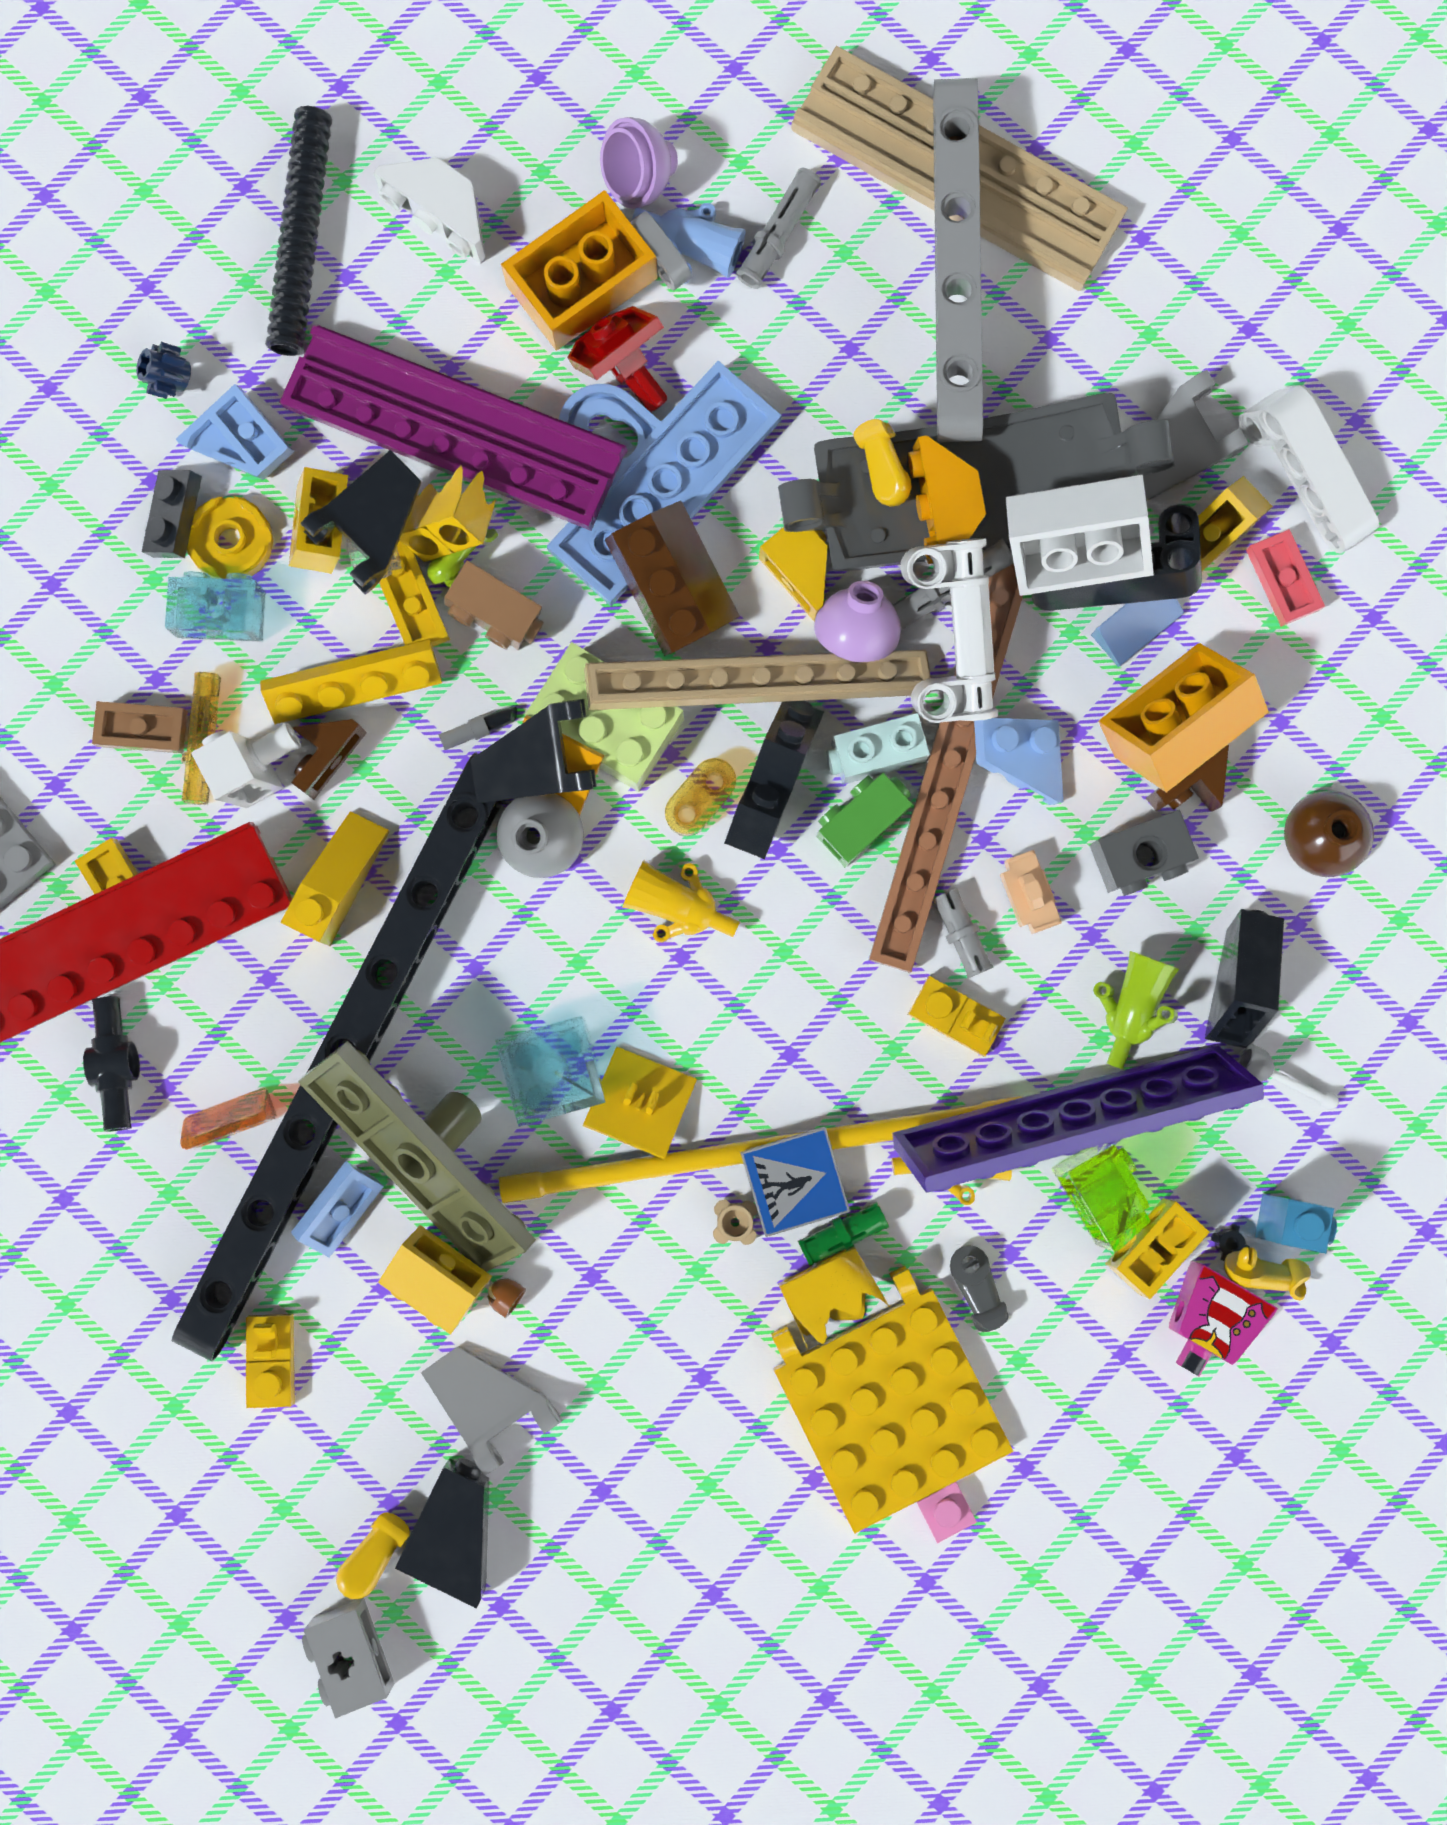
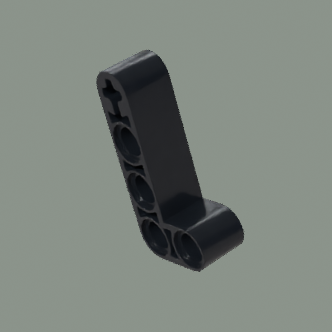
M1182 504L1173 505L1163 510L1158 521L1159 542L1151 543L1153 576L1031 594L1033 603L1037 608L1053 611L1179 599L1192 596L1199 590L1202 584L1199 517L1197 512L1192 507Z

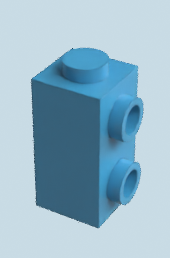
M1262 1194L1255 1237L1326 1254L1328 1245L1333 1243L1337 1232V1221L1333 1218L1334 1208Z

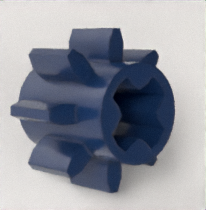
M161 341L159 346L153 344L151 349L145 348L141 352L137 361L136 374L139 380L148 384L147 394L167 399L168 395L175 397L176 391L183 392L187 388L191 377V365L185 358L180 357V347Z

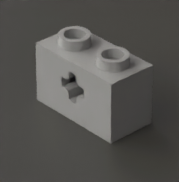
M358 1599L313 1617L304 1629L305 1635L302 1637L303 1649L309 1662L315 1661L320 1675L318 1690L321 1700L326 1707L331 1706L335 1719L386 1699L395 1683L365 1599ZM340 1652L344 1658H353L354 1661L351 1666L347 1660L339 1661L337 1656Z

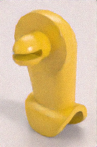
M871 419L860 424L855 429L853 436L857 445L865 450L872 490L876 499L881 504L889 507L900 506L910 495L911 479L903 469L891 441V438L896 435L889 423L883 422L880 419Z
M1244 1247L1241 1251L1228 1254L1224 1262V1270L1228 1278L1241 1287L1289 1291L1291 1297L1295 1300L1301 1301L1305 1298L1306 1285L1304 1282L1309 1280L1311 1270L1304 1261L1285 1259L1281 1264L1259 1259L1255 1248Z
M389 1512L381 1513L371 1524L372 1530L339 1567L336 1574V1584L343 1596L349 1599H362L375 1589L397 1546L400 1548L410 1535L408 1525L397 1515Z

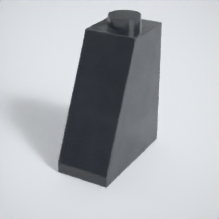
M1241 909L1227 928L1205 1039L1246 1048L1253 1043L1278 1012L1284 918L1268 915L1261 910Z
M449 1458L432 1489L395 1569L477 1609L486 1590L489 1477L481 1474L482 1472L476 1463L468 1459L458 1458L456 1462Z

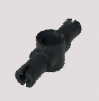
M116 996L92 999L95 1038L91 1039L92 1047L86 1048L83 1054L84 1074L88 1084L91 1087L95 1086L96 1093H100L103 1131L114 1132L132 1129L128 1090L133 1088L132 1081L138 1080L140 1075L138 1050L135 1043L132 1041L128 1042V1036L123 1035L120 998Z

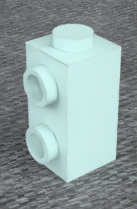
M918 713L835 735L831 742L832 749L826 750L832 775L840 774L842 784L862 780L868 775L873 777L924 763L930 755Z

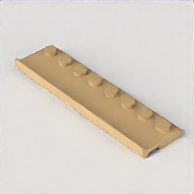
M836 45L812 84L809 95L801 108L798 107L795 112L791 126L792 131L934 210L933 99ZM979 125L980 236L1073 289L1081 291L1124 218L1128 207ZM958 136L949 137V139L955 141L963 139ZM952 215L949 217L954 221H961L965 219L961 215Z

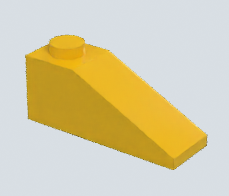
M350 811L300 883L280 923L322 944L331 946L390 831Z

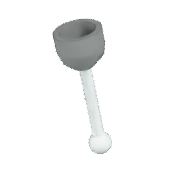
M1248 1045L1238 1059V1062L1261 1082L1267 1081L1271 1077L1320 1101L1322 1107L1327 1110H1333L1339 1104V1099L1334 1093L1328 1092L1324 1094L1275 1070L1273 1059L1269 1053L1256 1045Z

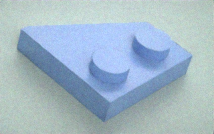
M236 384L176 438L179 444L262 480L295 452L244 390Z
M992 718L974 721L976 761L978 765L992 773L1002 774L1009 783L1020 789L1026 787L1043 796V802L1048 805L1064 802L1059 720Z

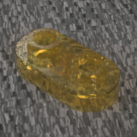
M710 758L704 760L695 768L668 800L665 807L667 825L674 833L680 836H693L704 829L735 790L736 774L733 767L725 760ZM712 775H716L722 779L723 784L718 789H711L706 784L707 779ZM683 808H690L695 812V817L690 822H683L678 817L679 812Z

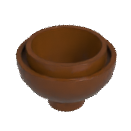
M1321 791L1303 798L1292 808L1285 822L1284 839L1290 856L1303 870L1320 877H1337L1353 871L1366 859L1373 845L1374 828L1369 813L1358 800L1341 792ZM1334 822L1340 823L1344 827L1342 838H1338L1333 834L1332 824Z

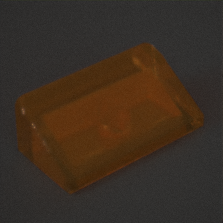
M260 1088L187 1116L182 1125L180 1139L182 1149H198L274 1120L277 1114L268 1090Z

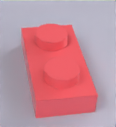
M1290 529L1252 544L1246 549L1281 627L1316 613L1325 607Z

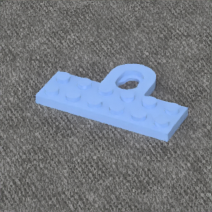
M717 361L662 422L625 390L610 384H593L583 387L573 393L562 407L559 420L589 431V422L597 415H606L613 421H623L633 430L638 438L637 446L633 453L621 461L592 531L568 522L547 545L548 552L610 606L629 587L605 539L611 533L680 500L692 519L781 422L782 415L720 361Z

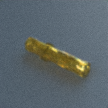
M209 672L194 673L187 752L182 753L181 763L185 764L181 801L194 805L209 804L210 789L191 752L204 746L202 741L206 737L216 733L221 677L218 674Z

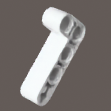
M1292 386L1275 390L1239 416V426L1250 443L1257 447L1272 446L1321 537L1331 550L1339 554L1344 553L1378 529L1379 519L1316 401L1302 386Z

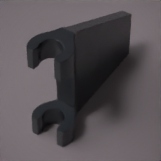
M390 449L330 503L310 513L300 524L305 529L304 533L316 546L323 542L334 527H336L367 560L358 564L350 572V576L354 579L352 582L366 595L376 587L388 571L422 484L421 480Z
M584 699L549 704L470 759L477 803L562 792L585 791L597 787L594 769L568 773L560 721L587 717Z

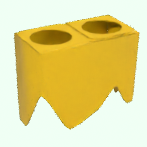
M460 466L441 492H437L432 484H428L420 495L416 496L400 541L423 562L484 543L496 499L491 504L486 503L485 493L482 490L484 483L482 471L475 476L462 495L463 468Z
M855 1247L847 1251L844 1249L778 1283L797 1326L801 1330L800 1332L806 1336L811 1334L822 1344L825 1343L827 1338L825 1324L828 1323L829 1318L834 1320L863 1319L865 1313V1293L882 1300L890 1307Z

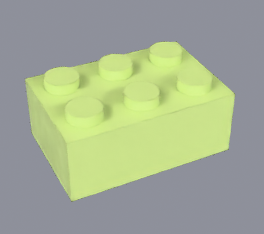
M571 642L525 716L532 717L551 703L584 699L587 717L560 721L562 733L605 755L600 769L639 792L683 723V710L677 706L589 710L584 673L585 664L604 661Z

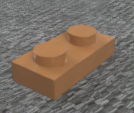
M96 701L92 744L103 748L183 754L188 711L179 707Z

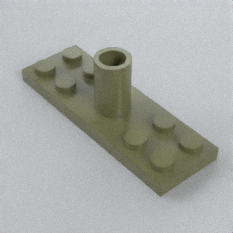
M348 1041L309 1070L298 1081L455 1247L487 1272L525 1253L535 1242L536 1239L528 1232L524 1222L518 1216L510 1213L495 1197L492 1188L480 1181L454 1154L482 1120L479 1108L470 1098L459 1092H449L422 1120L402 1099L399 1090L386 1082L370 1065L365 1054L355 1049Z

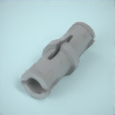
M958 888L935 897L933 902L936 904L949 933L945 937L949 944H954L967 973V978L969 979L994 968L978 937L977 932L980 931L977 922L972 923Z

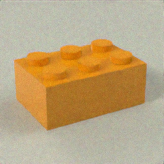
M605 190L501 263L507 288L556 351L658 279L656 255Z
M1198 643L1098 722L1114 757L1167 793L1269 713L1254 673Z

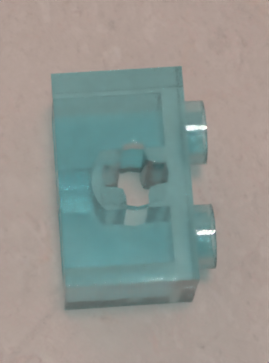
M195 571L184 572L183 577H168L165 628L176 638L263 642L266 591L256 580H253L252 576L241 573H229L226 575V579L210 578V575ZM218 599H221L223 604H218ZM210 606H215L214 612L210 610Z

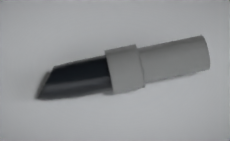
M517 707L498 710L485 716L479 715L468 720V723L438 734L444 750L472 739L478 740L490 735L489 732L514 722L517 717Z

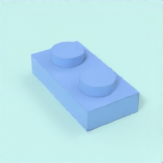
M345 1161L291 1231L292 1235L297 1241L330 1258L384 1186L377 1178Z

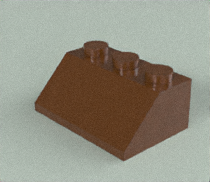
M681 500L611 533L605 539L664 656L678 651L740 617Z

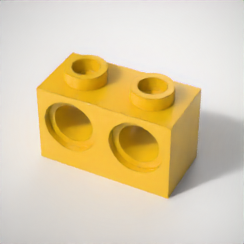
M1163 1198L1105 1264L1137 1294L1151 1299L1210 1232L1178 1202Z

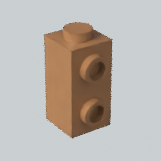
M468 560L444 596V605L450 608L447 613L453 619L468 627L471 626L472 622L487 631L485 637L489 641L505 650L510 645L519 650L524 640L532 644L544 624L542 620L538 619L542 606Z

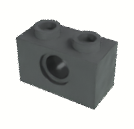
M1180 810L1103 837L1089 845L1107 892L1110 893L1121 889L1123 896L1148 888L1146 879L1161 874L1163 880L1167 881L1189 872L1186 864L1199 859ZM1139 845L1147 846L1152 850L1154 862L1151 867L1144 866L1138 861L1136 850Z

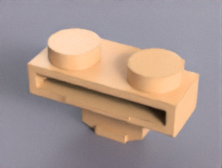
M1031 850L1005 860L1004 864L1007 871L1001 873L1000 877L1019 927L1028 925L1031 934H1035L1061 924L1062 921L1055 906V898L1045 872L1040 867L1035 851Z

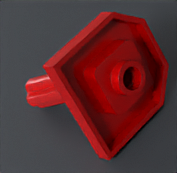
M631 306L599 320L587 333L576 340L567 357L574 369L596 381L610 370L620 384L626 382L641 404L651 413L668 400L665 392L645 367L648 361L639 348L664 328L658 316Z

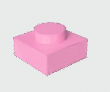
M957 1482L917 1501L937 1544L977 1523Z

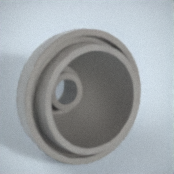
M555 793L514 799L503 811L497 826V843L505 861L516 871L533 878H548L567 870L578 858L584 840L583 824L578 812L569 801ZM532 827L540 832L538 844H531L527 840V831Z

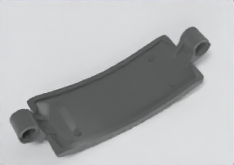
M1103 393L983 418L982 441L938 442L937 426L895 432L896 435L891 438V441L903 469L911 479L910 495L900 506L889 507L881 504L876 499L872 490L865 450L857 445L854 436L834 438L815 443L814 453L819 481L816 479H798L785 482L778 486L784 531L826 530L832 568L835 571H851L901 565L904 554L911 548L924 546V538L929 537L927 522L920 521L917 513L916 495L921 494L919 479H912L908 464V452L913 451V446L920 436H929L978 470L986 515L970 539L986 538V546L982 548V551L996 544L1002 538L1007 547L1011 548L1006 497L1137 475L1145 476L1173 468L1175 463L1168 420L1161 419L1142 422L1121 432L1116 397L1113 393ZM920 556L916 559L915 563L927 561L926 556Z

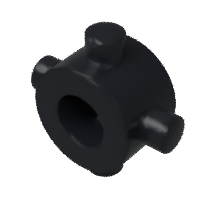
M1232 1224L1230 1229H1224L1218 1234L1213 1233L1211 1235V1241L1215 1242L1216 1249L1221 1253L1220 1260L1225 1262L1228 1254L1241 1251L1244 1247L1250 1248L1246 1244L1243 1235L1239 1233L1240 1226Z

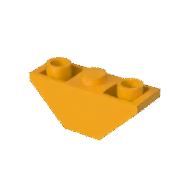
M920 436L913 446V451L908 452V464L912 479H919L921 494L916 495L917 513L920 521L927 522L929 537L924 538V546L970 539L986 515L978 470L929 436ZM925 555L927 563L933 564L932 559Z

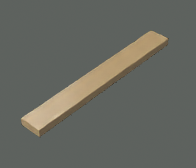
M926 649L893 651L883 659L870 662H854L840 658L833 653L599 662L586 663L584 668L589 710L911 696L914 687L920 681L931 679Z

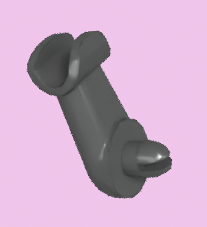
M968 1245L959 1248L952 1255L949 1267L951 1275L973 1312L971 1318L974 1326L980 1332L996 1330L1007 1322L1009 1316L1005 1302L1000 1301L989 1259L985 1252L976 1246Z

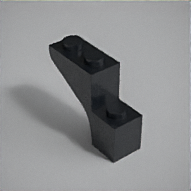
M784 701L781 703L764 738L750 780L738 803L724 844L765 860L824 711L814 708L807 701Z

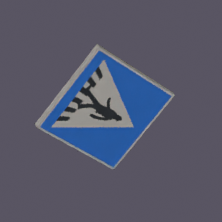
M825 1126L740 1152L765 1237L850 1212Z

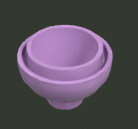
M634 117L619 118L607 129L601 147L600 166L604 182L615 200L626 208H641L653 203L664 191L669 177L677 169L678 157L676 149L671 142L665 141L659 130L646 120Z
M857 581L851 584L849 588L836 592L823 602V607L818 611L815 618L814 631L819 642L836 656L854 662H870L883 659L896 649L900 639L901 624L893 605L883 596V591L878 585L869 581Z

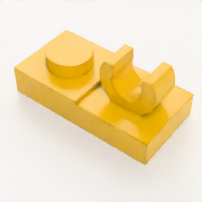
M931 976L927 977L907 1014L983 1057H986L1006 1020L1000 1014Z
M294 1314L249 1315L246 1317V1408L291 1407L295 1404Z

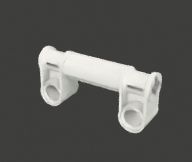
M986 538L948 541L946 544L918 546L906 552L901 560L900 569L902 576L913 586L923 589L950 587L956 676L922 680L914 687L911 693V703L914 710L930 722L977 721L998 717V709L993 707L991 683L996 678L988 586L989 576L984 575L982 548L986 546ZM928 555L934 564L933 572L928 578L918 580L914 575L913 565L917 558ZM935 689L941 690L944 696L941 707L935 711H926L923 705L926 694Z

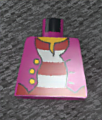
M1191 1261L1169 1322V1329L1188 1339L1175 1363L1200 1377L1212 1354L1231 1365L1235 1364L1275 1315L1278 1308L1207 1266Z

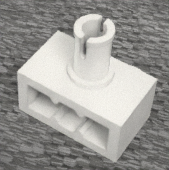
M284 723L280 728L256 741L231 731H218L206 737L202 741L204 746L191 752L215 800L247 809L283 789L271 763L291 751L301 748V743L293 728L289 724Z

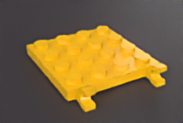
M905 1265L889 1273L903 1302L825 1341L824 1344L821 1343L800 1353L787 1325L771 1333L772 1339L784 1360V1363L774 1367L773 1370L854 1534L1014 1452L933 1289L929 1288L919 1293L913 1277Z

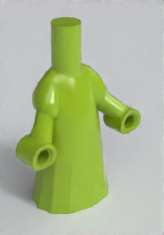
M1130 951L1118 1003L1113 998L1115 990L1112 985L1105 982L1095 984L1093 992L1100 999L1106 1010V1024L1116 1038L1107 1064L1123 1069L1132 1045L1141 1044L1149 1040L1153 1036L1154 1030L1163 1025L1172 1024L1177 1020L1178 1012L1168 1006H1161L1159 1008L1172 979L1179 971L1178 968ZM1103 987L1107 989L1105 994H1102ZM1169 1011L1170 1017L1166 1019L1165 1012Z

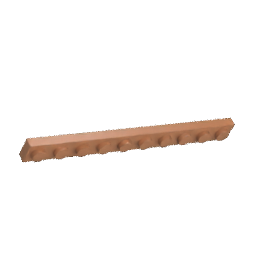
M1014 564L989 577L992 644L996 678L991 682L992 698L1023 595L1020 596ZM958 720L940 722L868 961L907 973L912 972L976 756L974 721Z

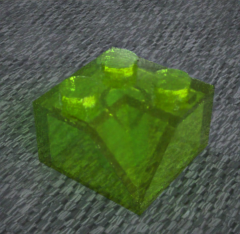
M1102 1144L1087 1148L1051 1168L1097 1246L1116 1252L1123 1248L1151 1222L1145 1212L1149 1208V1203L1132 1175L1133 1172L1137 1171L1136 1166L1123 1147L1117 1149L1115 1144Z

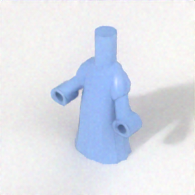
M704 203L699 209L690 211L682 208L671 209L662 216L646 211L654 218L681 255L684 254L718 271L728 279L730 278L744 245L745 229L732 228L715 223L716 210L711 203ZM636 208L632 220L646 210ZM686 262L692 275L691 265L688 262Z

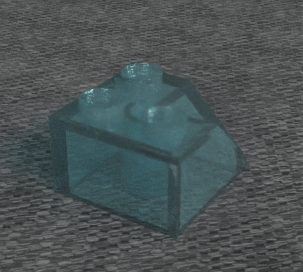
M578 1016L495 1040L518 1127L606 1103L597 1058L585 1017Z

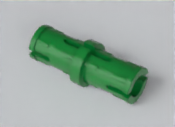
M876 1201L853 1215L843 1219L840 1216L832 1219L833 1224L798 1240V1243L811 1267L834 1253L844 1249L847 1251L855 1247L854 1244L889 1228V1225Z

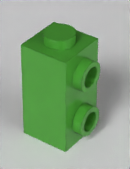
M882 773L873 780L868 775L851 790L850 794L854 799L843 809L838 804L834 805L818 820L822 828L818 831L816 837L844 868L906 814L913 805L908 800L911 796L910 791L897 777L893 776L889 779Z

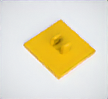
M616 1046L585 1118L583 1127L665 1160L697 1079Z

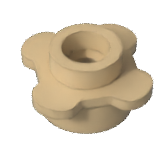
M727 1200L718 1201L714 1206V1212L717 1215V1227L713 1231L714 1239L720 1244H725L729 1240L741 1241L744 1245L753 1243L757 1236L756 1231L753 1229V1218L758 1212L756 1205L751 1201H744L742 1204H730ZM733 1218H737L740 1221L736 1227L731 1225Z

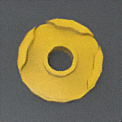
M221 496L208 500L196 509L187 552L200 571L214 580L232 583L249 579L262 570L271 556L274 539L270 523L256 505L245 498L233 496L234 498H223ZM228 529L238 530L240 538L234 547L224 549L219 546V537L222 532Z

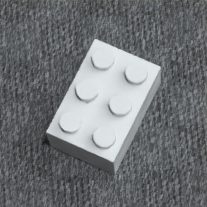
M1143 475L1006 497L1009 539L1020 596L1154 575Z

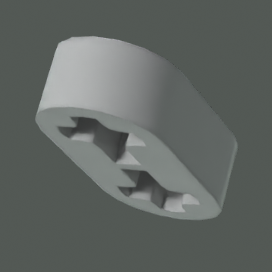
M644 211L630 221L656 255L657 274L667 287L674 291L692 278L686 261L648 212Z

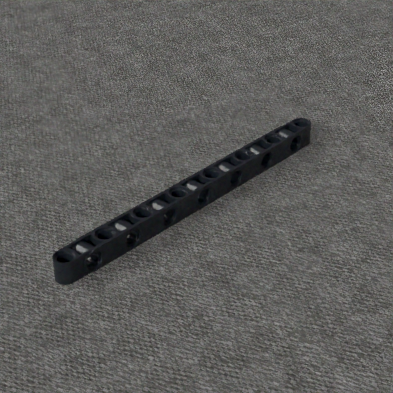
M475 752L474 754H472V756L470 757V759H472L473 757H475V756L478 755L479 753ZM470 759L466 763L308 1071L337 1050L339 1045L345 1040L353 1042L356 1049L365 1054L369 1062H371L504 801L477 803ZM470 807L477 810L478 817L474 825L469 828L458 827L456 819L461 810ZM425 885H435L438 892L435 902L429 906H420L417 901L418 891ZM386 962H393L397 968L396 979L389 985H382L377 977L378 969ZM301 1085L198 1282L172 1336V1342L211 1362L217 1358L225 1346L338 1126V1123ZM304 1119L309 1120L315 1127V1136L308 1144H304L299 1140L296 1131L299 1123ZM261 1200L269 1202L273 1207L274 1215L269 1224L262 1223L256 1216V1207ZM219 1281L225 1282L231 1289L232 1297L228 1304L221 1303L215 1296V1286Z

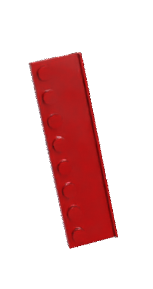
M254 822L243 824L1 938L0 1043L286 910L293 898L273 857H270L261 839V832L258 826H255Z

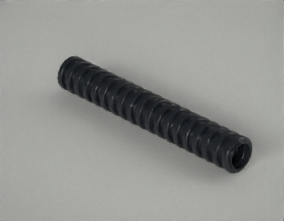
M309 105L298 107L294 112L295 121L292 127L294 133L291 137L292 146L289 150L291 159L288 161L287 167L289 171L286 175L288 184L285 186L284 192L286 196L283 200L285 209L282 211L281 218L283 222L280 224V232L282 234L278 238L280 247H278L276 253L278 260L275 263V269L277 272L273 277L276 285L272 288L274 298L270 301L272 311H270L268 317L271 323L267 326V333L270 336L265 341L267 348L285 356L299 355L303 353L305 347L301 341H304L306 338L304 328H306L308 320L305 316L309 313V306L306 303H309L311 298L309 290L312 288V281L310 278L314 274L312 265H314L316 258L313 253L317 249L315 240H317L319 234L317 227L320 224V218L318 215H320L322 210L320 202H322L323 193L321 190H323L325 185L323 178L326 175L325 165L328 161L326 153L329 150L328 140L331 137L330 127L333 121L331 115L325 110Z

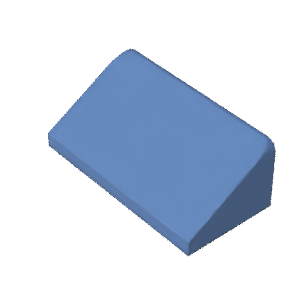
M1177 599L1126 603L1097 627L1091 636L1112 661L1120 667L1182 616L1184 611Z

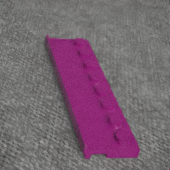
M313 325L310 331L312 339L304 357L299 356L279 403L285 409L385 449H391L395 453L452 476L462 466L463 480L470 483L482 471L484 475L483 488L592 531L621 461L628 451L625 445L320 325Z

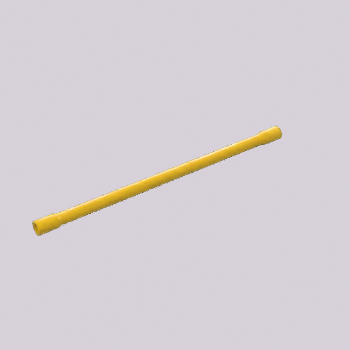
M1022 1097L985 1101L974 1106L826 1128L832 1150L893 1141V1132ZM804 1132L667 1153L665 1160L652 1155L550 1172L535 1171L499 1177L500 1196L502 1203L541 1198L546 1194L744 1164L741 1151Z

